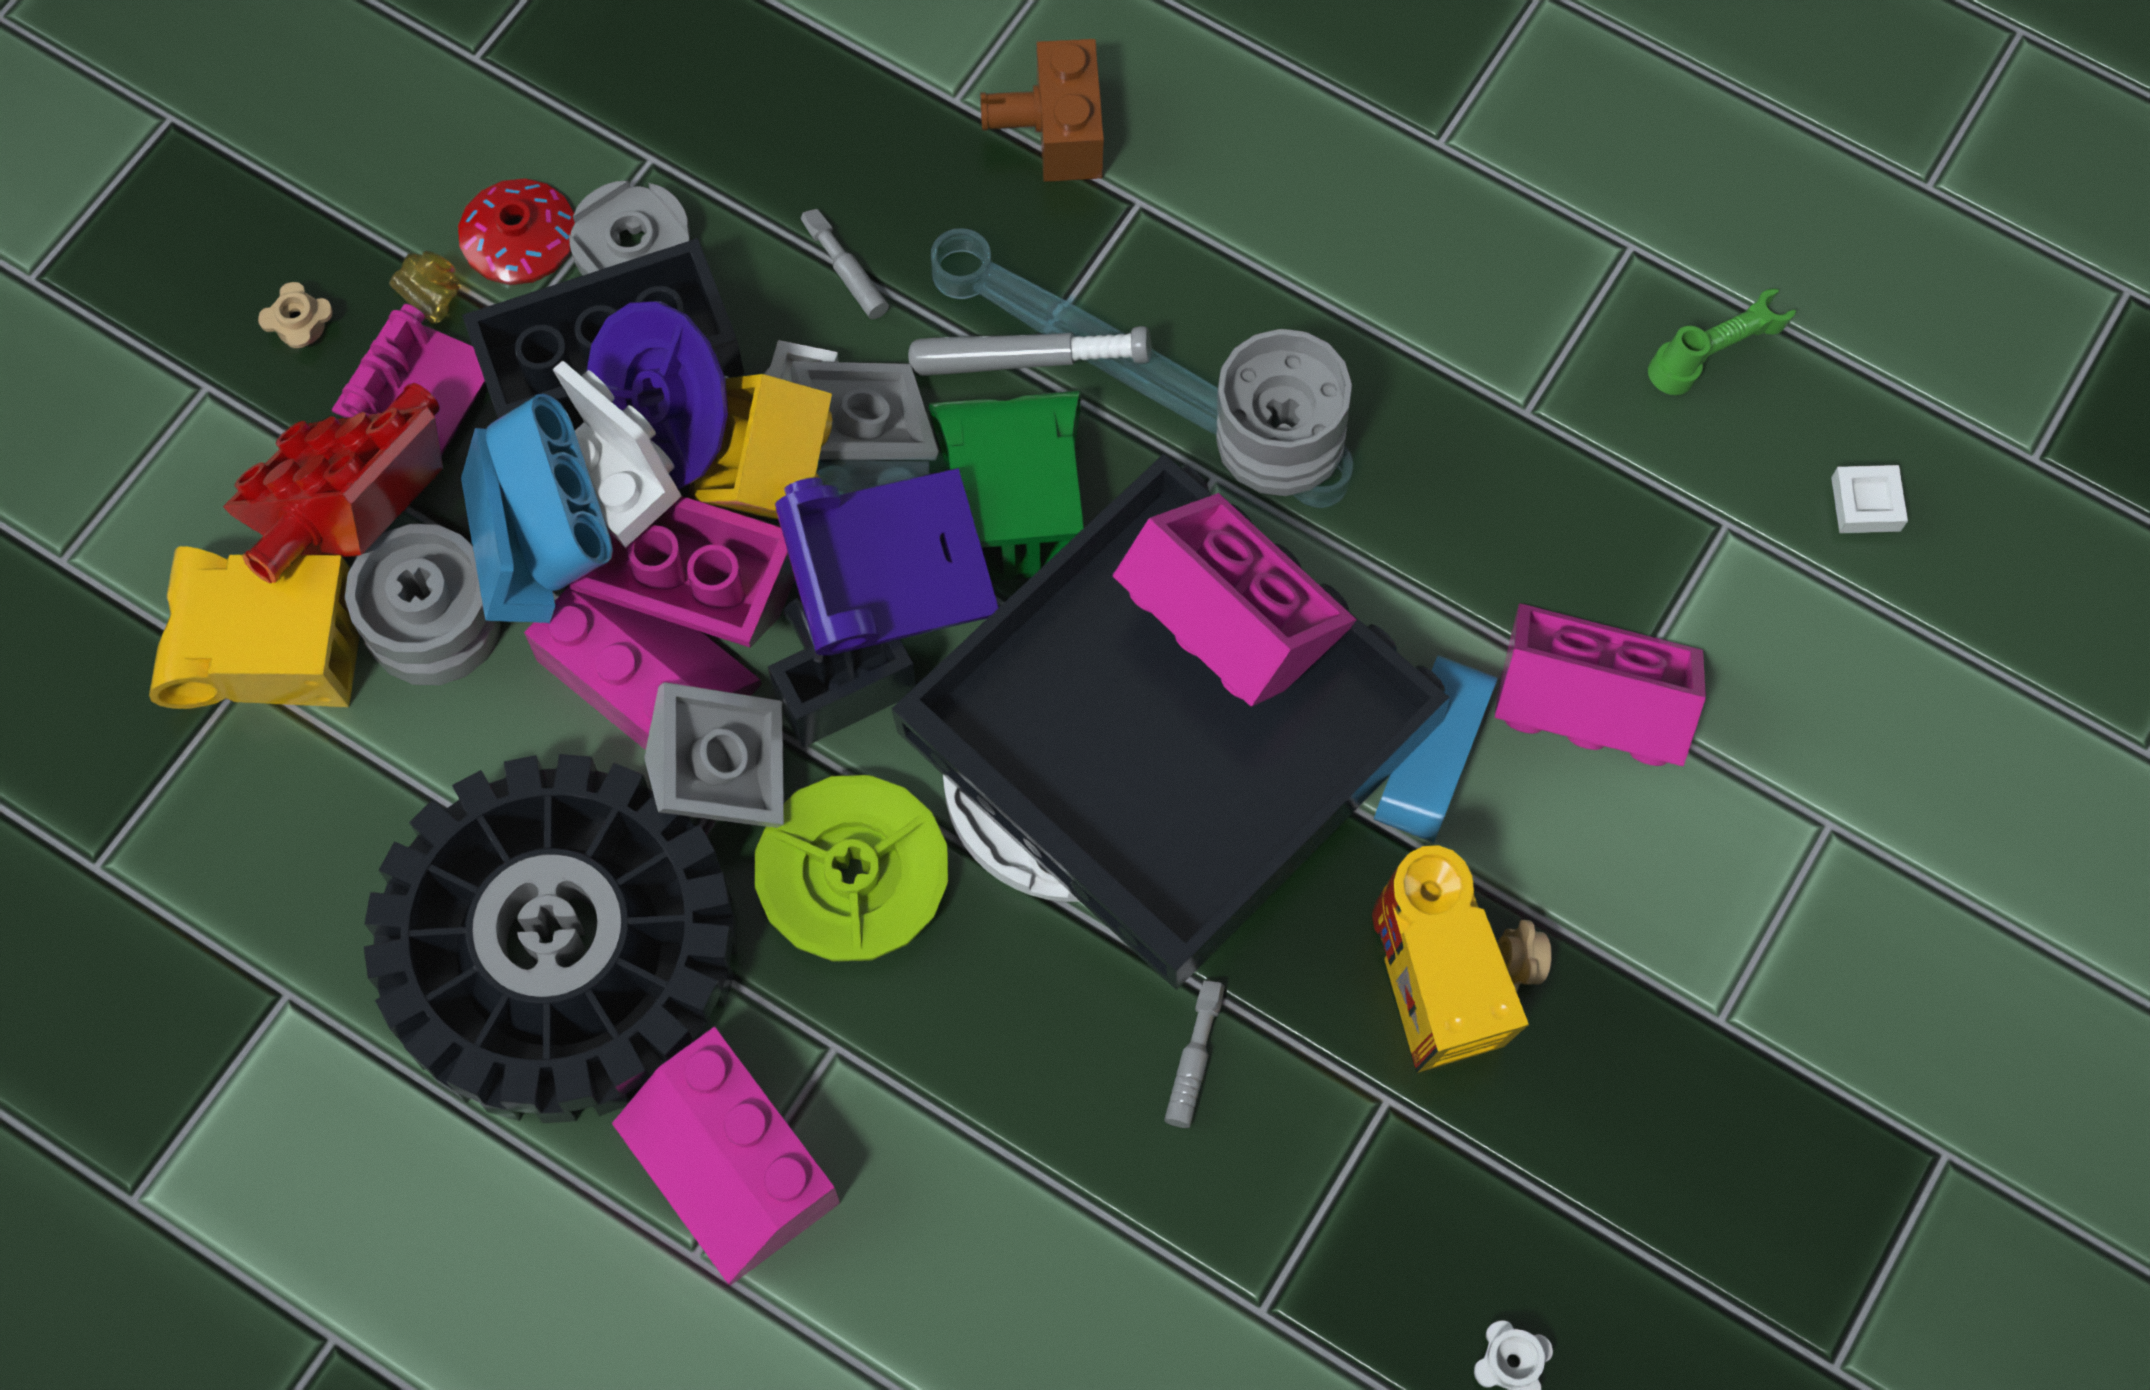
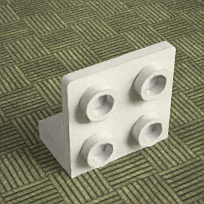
M561 361L553 371L584 421L575 430V434L608 533L626 548L681 497L680 492L669 475L675 466L664 451L650 440L656 433L649 422L635 408L628 405L621 411L612 403L615 398L611 391L594 373L587 370L580 376L568 364Z

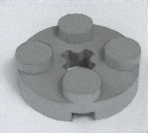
M629 181L608 183L587 195L578 205L573 215L575 224L571 230V235L569 234L570 249L575 264L582 276L690 241L688 219L678 199L661 186L648 183L649 189L641 186L630 187ZM627 229L633 235L641 231L645 235L642 236L641 243L638 245L622 247L619 246L621 244L619 233Z

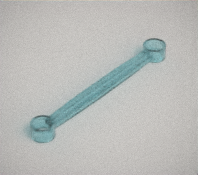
M964 228L949 230L940 235L932 246V279L935 286L949 297L967 299L980 294L1041 334L1073 333L1074 337L1126 335L1068 301L991 262L989 244L983 236L973 230ZM955 252L971 253L982 262L981 267L977 271L966 276L949 274L941 268L940 264L946 256ZM1151 349V360L1146 364L1134 363L1133 358L1130 357L1086 360L1143 395L1216 435L1218 388ZM1344 446L1343 458L1337 465L1342 473L1341 480L1330 486H1316L1310 491L1293 494L1299 501L1311 507L1323 508L1336 504L1344 497L1353 471V459L1346 446Z

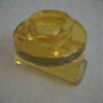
M424 251L422 255L408 254L402 263V268L394 273L389 282L390 287L409 304L419 309L432 324L440 322L446 316L449 302L461 287L459 280L454 275L455 267L447 259L431 251Z

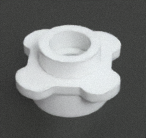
M1497 1321L1491 1324L1486 1331V1338L1489 1344L1484 1359L1479 1360L1474 1367V1375L1478 1383L1486 1388L1497 1385L1507 1390H1541L1538 1378L1543 1371L1545 1362L1549 1361L1553 1355L1550 1341L1540 1334L1533 1336L1526 1331L1513 1329L1512 1325L1507 1321ZM1513 1354L1519 1358L1520 1364L1518 1367L1513 1368L1508 1365L1507 1358L1509 1355Z

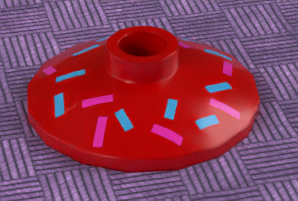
M526 178L500 181L481 190L465 207L458 224L459 247L470 267L487 280L507 285L534 283L554 273L570 257L569 234L571 235V230L575 224L573 219L574 212L565 196L546 183ZM523 218L522 221L516 225L505 224L507 221L511 219Z

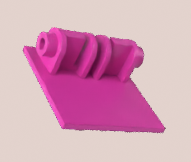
M404 304L400 311L393 310L389 319L376 340L370 345L369 351L362 358L349 383L343 388L342 394L332 408V412L344 418L353 417L361 412H365L367 415L383 413L404 391L407 384L417 383L427 389L439 404L440 409L435 415L442 456L486 382L473 346L422 325L421 323L425 319L424 314L414 306Z

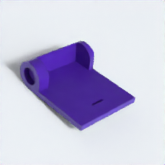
M959 468L845 494H839L838 487L834 485H823L821 478H807L787 485L784 488L786 496L780 498L775 503L817 655L839 654L987 619L999 608Z

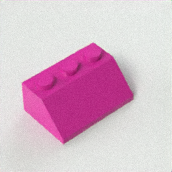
M1219 493L1149 518L1113 574V577L1129 591L1130 597L1136 605L1152 613L1175 635L1176 641L1184 650L1199 657L1221 678L1223 686L1232 695L1243 699L1251 707L1285 691L1334 645L1357 620Z
M681 496L626 548L609 534L613 548L612 558L605 565L569 584L571 590L751 648L779 619L794 584L795 576L781 527Z
M570 586L554 601L555 609L550 623L533 622L524 632L537 662L644 750H646L658 686L662 683H673L751 696L761 685V680L702 632L571 590Z
M1519 603L1497 692L1494 718L1505 720L1508 726L1524 733L1535 734L1544 730L1567 736L1569 741L1582 748L1599 750L1606 746L1629 752L1634 759L1644 764L1663 766L1666 763H1671L1684 767L1706 699L1703 650Z
M715 1027L658 1067L612 1122L614 1128L729 1286L840 1204L833 1184Z

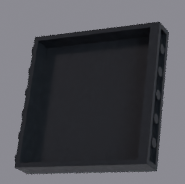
M1163 454L891 709L897 733L1177 990L1444 721L1450 697L1445 693L1446 690L1441 680L1431 670L1421 665L1414 667L1397 652L1394 641L1384 630L1374 624L1366 626L1358 618H1356L1357 620L1352 627L1285 691L1252 707L1243 699L1232 695L1223 686L1221 678L1199 657L1184 650L1176 641L1175 635L1152 613L1136 605L1131 599L1129 591L1113 577L1114 572L1149 518L1212 495L1199 473L1188 465L1179 467ZM1231 504L1252 523L1250 518L1239 507ZM1275 543L1282 552L1301 568L1297 558L1286 547ZM1323 583L1320 585L1349 612L1347 602L1338 591L1328 584Z

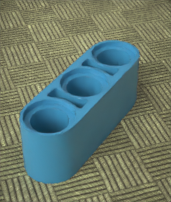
M537 394L492 422L486 430V441L526 565L531 575L540 585L548 590L557 591L608 563L612 558L613 548L568 413L553 397L546 394Z
M1440 655L1437 656L1431 671L1441 680L1446 690L1445 693L1450 697L1444 721L1390 774L1373 819L1432 843L1435 842L1498 679L1496 676Z

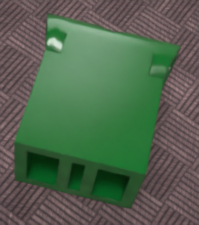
M1081 390L1031 394L1009 400L970 399L929 403L934 434L948 470L959 468L991 581L1031 578L1084 529L1075 457L1081 409Z

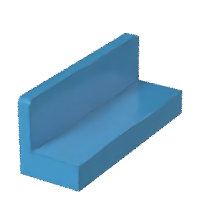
M475 428L461 476L485 621L550 623L555 609L553 591L540 585L531 575L526 565L487 446V429Z

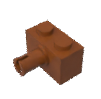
M1080 39L1036 42L1037 85H1033V91L987 94L986 92H980L982 131L1000 128L1035 127V133L1040 132L1044 182L1102 179L1104 139L1096 40Z

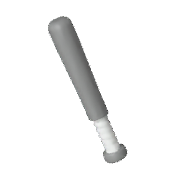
M1137 326L1132 329L1131 333L1126 335H1096L1095 337H1074L1073 333L922 338L916 339L911 343L908 358L913 372L921 376L1074 365L1075 361L1080 359L1098 360L1099 358L1118 359L1120 357L1133 358L1134 363L1146 364L1151 360V337L1148 327Z

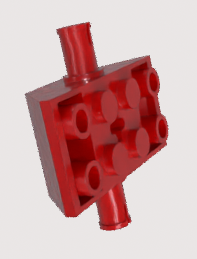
M409 383L383 413L367 415L365 412H361L353 417L336 419L332 416L323 421L313 423L300 421L283 432L275 443L279 450L266 463H257L245 471L234 484L238 492L223 506L232 517L263 535L250 550L243 554V560L247 567L260 579L271 584L272 582L276 583L280 579V575L299 555H341L342 557L362 555L443 469L435 415L439 412L440 407L435 397L423 386L417 383Z

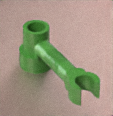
M1767 289L1761 293L1757 301L1745 312L1711 329L1703 331L1696 326H1684L1678 330L1671 342L1663 344L1658 349L1648 365V376L1653 385L1660 391L1670 395H1682L1688 392L1702 372V363L1710 355L1753 334L1761 335L1766 333L1775 335L1781 333L1795 315L1796 310L1788 311L1783 315L1770 311L1768 306L1778 294L1779 289Z

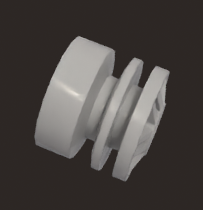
M1272 330L1255 334L1234 348L1222 366L1217 392L1216 442L1222 463L1238 482L1259 493L1288 496L1312 490L1328 479L1336 469L1344 453L1352 382L1345 361L1329 343L1303 331Z

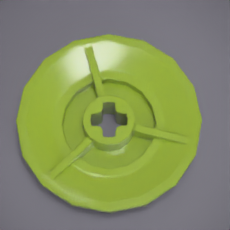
M871 775L831 776L796 791L783 804L784 825L778 828L765 827L755 850V890L770 924L797 949L833 962L870 961L908 945L934 919L948 885V847L933 813L906 788ZM851 859L861 860L863 871L868 874H857L854 884L844 883L842 872L837 869H847Z

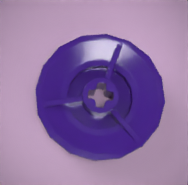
M661 301L629 303L605 320L591 344L587 370L594 373L607 386L615 398L612 403L621 411L630 405L649 422L656 433L650 440L658 445L674 464L675 468L669 475L677 489L680 490L704 476L721 450L728 416L726 378L710 341L688 315Z

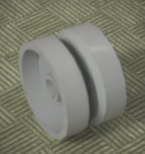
M408 524L383 532L362 555L356 558L348 572L345 601L352 623L359 635L364 639L371 655L386 672L412 685H443L466 677L488 659L500 638L502 621H485L473 547L462 535L433 524Z

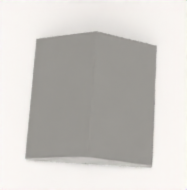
M793 362L791 369L793 383L832 393L829 407L833 420L832 429L827 442L821 447L819 459L936 460L939 451L910 364Z
M666 682L659 685L644 756L658 812L773 828L784 825L782 701Z

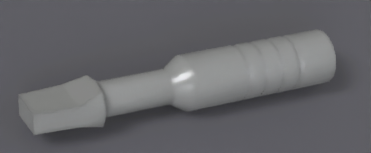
M818 209L803 212L801 220L814 241H820L833 259L834 270L869 319H877L884 315L889 308L888 303L853 254L845 252L832 234V226Z
M1204 980L1195 1007L1198 1015L1191 1041L1182 1051L1177 1076L1164 1119L1166 1123L1172 1126L1190 1128L1209 1057L1206 1049L1213 1019L1218 1017L1225 988L1222 983Z

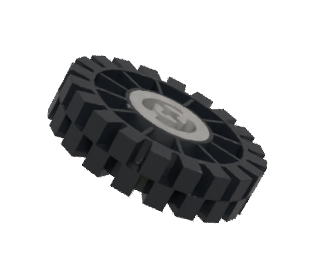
M559 754L556 769H543L537 755L504 761L506 778L489 783L482 770L453 784L452 787L459 798L458 801L444 810L432 799L409 822L417 835L412 844L407 847L394 841L379 868V872L388 883L385 892H370L364 924L374 936V945L364 946L367 976L379 992L380 998L376 999L375 1002L389 1029L401 1041L406 1051L423 1070L428 1071L441 1087L465 1103L473 1099L479 1102L488 1113L520 1121L522 1112L535 1113L542 1123L576 1121V1110L594 1107L598 1115L602 1116L627 1106L630 1102L629 1092L645 1084L658 1067L714 1027L710 1015L715 1005L725 1007L734 978L730 967L731 954H737V922L731 907L732 898L716 852L700 824L695 827L689 816L658 812L653 791L648 788L643 774L617 763H613L609 773L600 772L597 770L593 758L589 756ZM571 899L582 900L592 906L597 914L596 935L590 949L584 956L585 946L579 935H585V930L573 908L568 903ZM517 915L518 921L525 931L517 932L518 938L536 964L534 968L529 970L522 969L512 963L508 957V933ZM560 924L563 930L554 932L553 942L544 943L541 937L549 936L551 925Z

